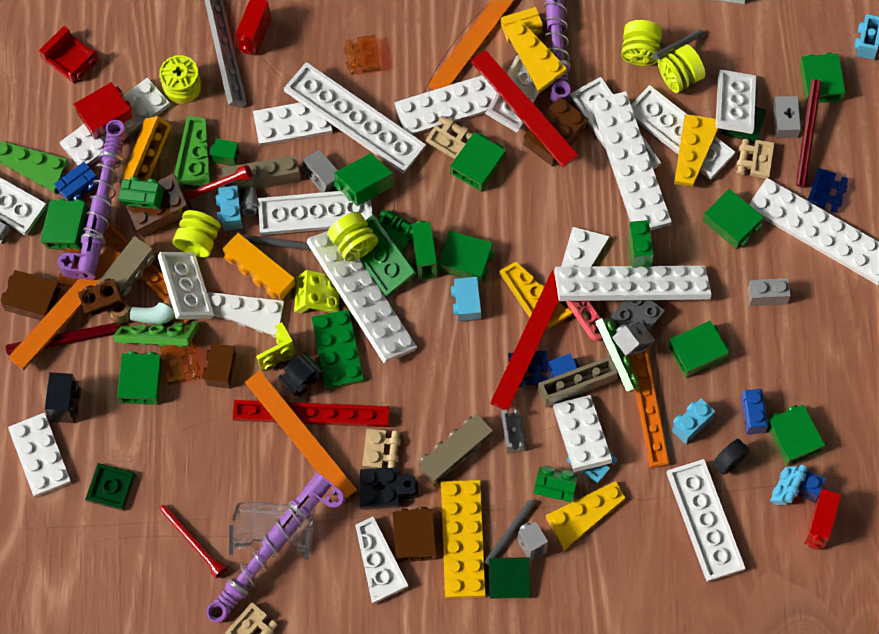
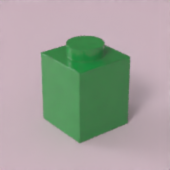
M216 138L215 144L211 145L210 156H212L213 162L236 166L240 151L238 142Z

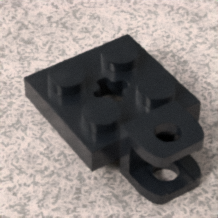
M399 467L360 469L361 509L400 507V499L418 497V481L413 475H400ZM378 484L385 486V489H381L380 493L375 489Z

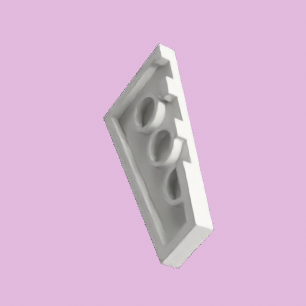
M374 517L356 524L373 605L408 588V584Z

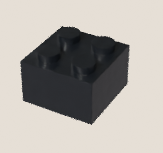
M49 372L44 410L51 422L74 423L75 417L79 415L77 399L81 398V387H79L78 381L73 374Z

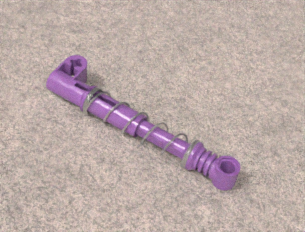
M545 0L546 3L543 6L546 7V19L544 21L547 22V29L551 31L545 34V37L551 38L552 47L548 49H552V53L567 68V72L551 84L550 100L554 103L560 97L567 102L571 89L568 80V73L570 71V63L568 61L570 55L564 50L568 46L569 40L563 35L568 29V24L565 22L567 9L564 7L565 0H555V2L554 0ZM563 37H565L567 40V44L564 48ZM563 51L568 55L567 61L564 60Z
M112 120L106 125V140L104 148L99 154V159L103 164L97 165L98 168L102 169L100 180L93 181L99 184L97 195L90 196L92 203L90 212H87L89 215L87 226L83 228L85 234L81 236V254L68 252L61 254L58 258V266L65 277L86 280L95 279L101 248L104 247L106 241L104 233L109 227L107 219L108 214L112 212L111 199L116 194L111 185L119 180V175L115 169L122 165V147L127 139L125 127L119 120ZM115 172L117 174V180L112 183L113 175ZM112 188L114 195L109 198L110 189Z
M317 472L298 497L289 502L288 509L281 518L276 519V524L270 532L264 533V539L261 542L263 544L262 548H252L254 558L250 563H240L242 573L238 578H229L226 581V587L224 588L226 591L222 590V595H218L219 599L216 598L208 606L207 617L213 622H224L232 611L230 608L234 609V603L237 605V600L240 601L249 594L246 586L255 587L252 579L257 572H267L264 566L265 562L270 556L278 558V552L285 543H290L289 538L297 528H302L301 523L305 519H309L311 511L320 500L332 509H338L343 506L345 497L340 489ZM331 486L333 489L330 493L334 496L338 494L337 498L339 501L337 503L335 501L330 503L331 498L328 495L324 500L322 499ZM310 497L307 503L302 507L305 501ZM216 607H221L223 611L222 616L219 618L213 616V610Z

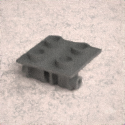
M624 300L612 314L611 318L621 326L623 324L643 323L649 331L655 322L658 323L660 321L661 315L665 310L652 300Z

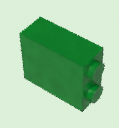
M828 52L823 55L808 54L802 56L799 66L805 103L808 104L810 85L813 79L821 80L822 82L819 103L843 101L845 89L839 54Z
M474 132L450 165V174L482 192L504 161L506 150L502 145L489 141L485 135Z
M372 153L334 172V185L336 189L344 193L346 198L356 206L394 187L393 173Z
M730 188L704 213L702 220L735 249L740 245L744 246L750 240L749 236L753 232L756 234L763 226V216Z
M65 199L50 200L40 242L47 249L81 251V236L85 234L83 228L87 226L89 217L87 212H90V207L85 201L79 199L75 201H67Z
M649 220L629 222L627 247L629 262L632 268L640 266L646 268L652 265L653 248Z
M417 221L411 225L418 280L437 278V262L431 222Z
M449 231L438 261V271L460 278L477 277V282L482 283L483 277L487 278L490 267L487 266L488 262L493 260L495 250L492 249L493 243Z
M711 320L669 339L668 347L685 378L727 360L729 354L727 343L721 340L720 331L716 325L713 326Z
M133 351L122 353L117 394L120 404L159 405L163 364L160 355L154 352L139 354Z
M804 404L801 406H791L786 410L787 412L782 414L779 412L775 413L768 419L767 429L787 466L822 452L825 446Z

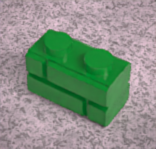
M130 177V180H122L118 199L126 206L160 209L164 188L159 184V181L154 179H148L146 182L141 181L137 177Z
M539 466L533 494L572 503L578 475L570 470L559 471L555 470L552 466Z

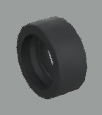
M736 439L719 453L712 465L722 475H726L747 456L750 449L740 439Z

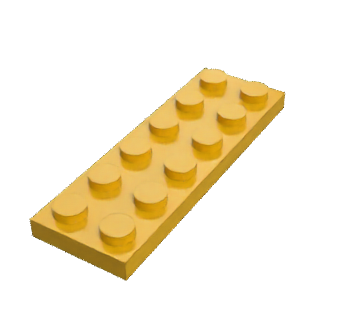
M480 480L441 482L445 599L485 598Z

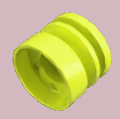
M647 20L628 22L625 25L623 35L624 42L621 53L623 60L640 66H649L657 63L658 60H654L652 55L661 50L660 44L663 32L661 26Z
M688 44L675 50L674 55L670 53L658 60V68L663 80L675 93L689 87V83L694 84L705 78L706 73L703 63L696 51Z
M176 55L163 62L159 76L166 97L177 104H186L196 99L201 91V80L196 63L184 55Z
M193 210L185 211L179 223L181 228H178L174 235L173 245L183 252H195L196 257H208L214 246L213 240L217 238V233L221 228L220 223L205 213Z
M352 212L343 216L327 232L328 237L338 247L339 253L342 254L346 262L362 258L378 243V237L376 234H373L371 228L367 227V221L360 212Z

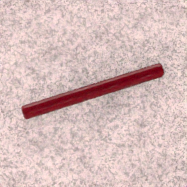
M813 79L810 85L796 178V186L800 188H805L807 184L822 83L821 80Z
M117 322L56 334L45 348L112 335L116 333L119 325ZM21 342L7 344L5 346L7 355L10 356Z

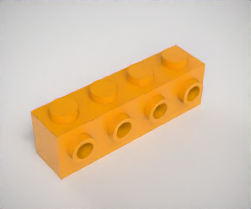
M159 116L145 119L118 183L122 185V180H130V177H137L141 181L146 182L150 179L171 129V124Z
M237 233L223 248L225 260L231 265L234 263L238 266V270L243 275H249L255 285L264 287L271 298H277L281 301L296 286L293 276L241 234Z

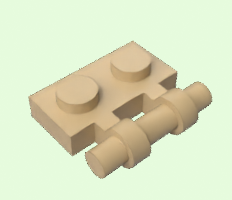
M442 115L438 122L444 126L441 129L435 125L425 142L455 159L465 145L461 140L463 138L469 140L472 133L466 127H460L454 123L453 119H447ZM451 129L458 133V135L455 138L454 136L447 133V131Z
M743 139L742 144L739 146L740 157L736 164L738 168L737 174L742 176L745 174V169H751L750 176L769 179L774 143L756 140L755 145L750 146L749 140ZM748 154H753L752 161H747Z
M367 429L362 468H382L383 463H388V468L396 467V463L399 460L397 451L401 442L399 439L400 432L392 431L391 438H386L385 430ZM385 446H390L389 455H384Z
M251 603L225 634H253L257 628L262 630L260 634H273V630L278 625L273 620L268 625L263 623L268 616L255 604Z

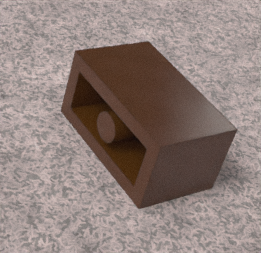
M211 344V349H208L206 353L208 365L207 368L204 367L203 379H205L207 386L230 389L236 357L234 346Z

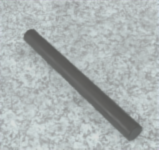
M700 29L657 51L652 55L653 59L658 60L680 47L704 36V31Z
M243 235L245 239L254 244L312 251L305 242Z
M529 499L485 559V565L489 567V558L498 557L534 507L535 503Z

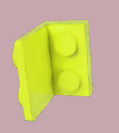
M306 270L296 277L294 312L301 314L309 308L328 313L339 311L340 294L328 275Z
M282 322L275 325L276 333L274 335L278 345L256 356L261 371H269L279 362H286L296 354L293 341Z

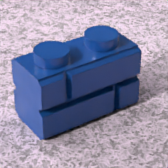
M82 162L54 183L58 193L65 200H82L83 195L88 191L93 192L98 187V184L93 182L98 180V177L85 162Z
M762 389L743 391L741 404L744 423L746 424V434L766 433L768 422Z

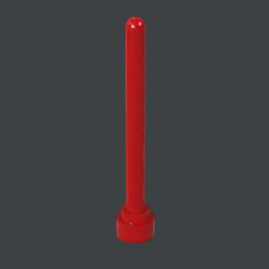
M247 164L236 170V173L186 192L188 199H191L236 180L247 181L252 179L251 168Z
M166 505L160 506V511L210 566V573L215 579L221 577L227 571V567L223 562L215 561Z

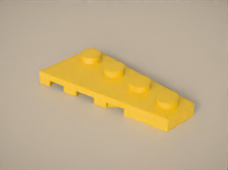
M614 481L547 514L546 519L563 551L567 550L585 532L594 527L598 521L625 500V496L617 482Z

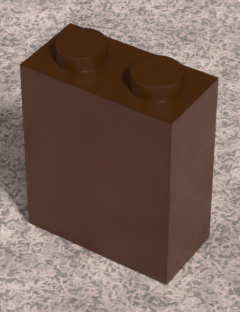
M15 270L8 279V288L1 296V304L5 311L41 321L54 307L61 288L57 281Z
M418 507L416 510L400 508L394 511L393 525L396 562L436 560L432 509Z

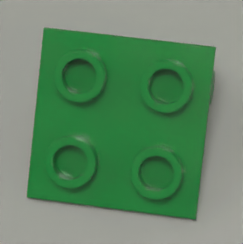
M389 209L383 210L379 221L399 249L403 251L412 238V223Z

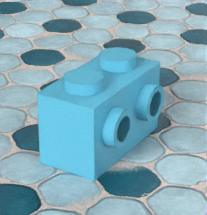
M866 14L864 22L859 23L857 33L861 34L860 38H856L854 49H857L856 56L874 60L879 45V17Z
M237 186L218 188L219 195H216V204L221 209V212H217L218 222L222 223L224 231L243 229Z
M477 277L454 279V286H451V296L456 298V303L453 304V314L458 316V321L481 319Z
M702 398L697 402L693 401L687 407L688 411L684 415L679 414L673 421L672 432L685 444L696 436L714 417L715 410Z

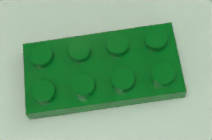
M372 214L366 219L367 227L373 230V234H376L378 243L368 254L360 258V261L385 296L389 297L416 275L417 272L376 215Z
M349 309L311 317L326 390L363 383L364 380Z

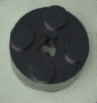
M302 352V356L297 355L284 368L286 373L284 376L280 374L278 381L294 396L301 398L308 391L307 387L311 383L314 385L319 381L322 368L305 352Z

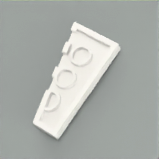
M573 227L561 267H591L608 242L609 236Z
M208 292L214 316L237 322L241 326L253 328L260 333L264 332L276 338L274 335L276 333L275 325L281 323L284 301Z

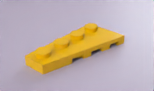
M520 19L506 29V34L538 93L542 92L567 72V68Z
M684 115L674 184L693 187L718 128H715L716 119Z
M514 262L500 270V275L530 318L544 286L534 280V277L522 266ZM559 301L546 330L573 315V312L563 306L561 301Z

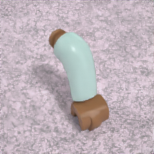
M169 294L167 296L168 300L158 303L155 307L130 308L128 302L124 300L125 304L121 307L125 309L122 312L117 313L111 310L108 313L110 319L119 325H125L130 320L148 324H165L175 317Z

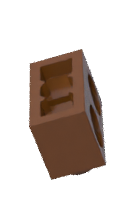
M114 278L104 279L100 284L86 286L82 289L83 291L78 292L84 313L89 318L125 304L119 284ZM113 289V294L109 297H106L107 292ZM95 296V301L89 304V299Z

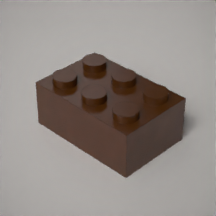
M560 97L543 114L570 146L588 128V118ZM528 130L524 135V146L553 166L557 162L556 159L535 135Z
M174 174L159 180V184L164 188L160 209L126 206L136 230L143 237L181 219L185 211L193 210L181 181Z

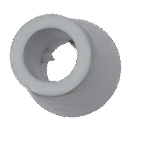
M252 187L245 189L240 210L245 216H254L259 210L256 189Z

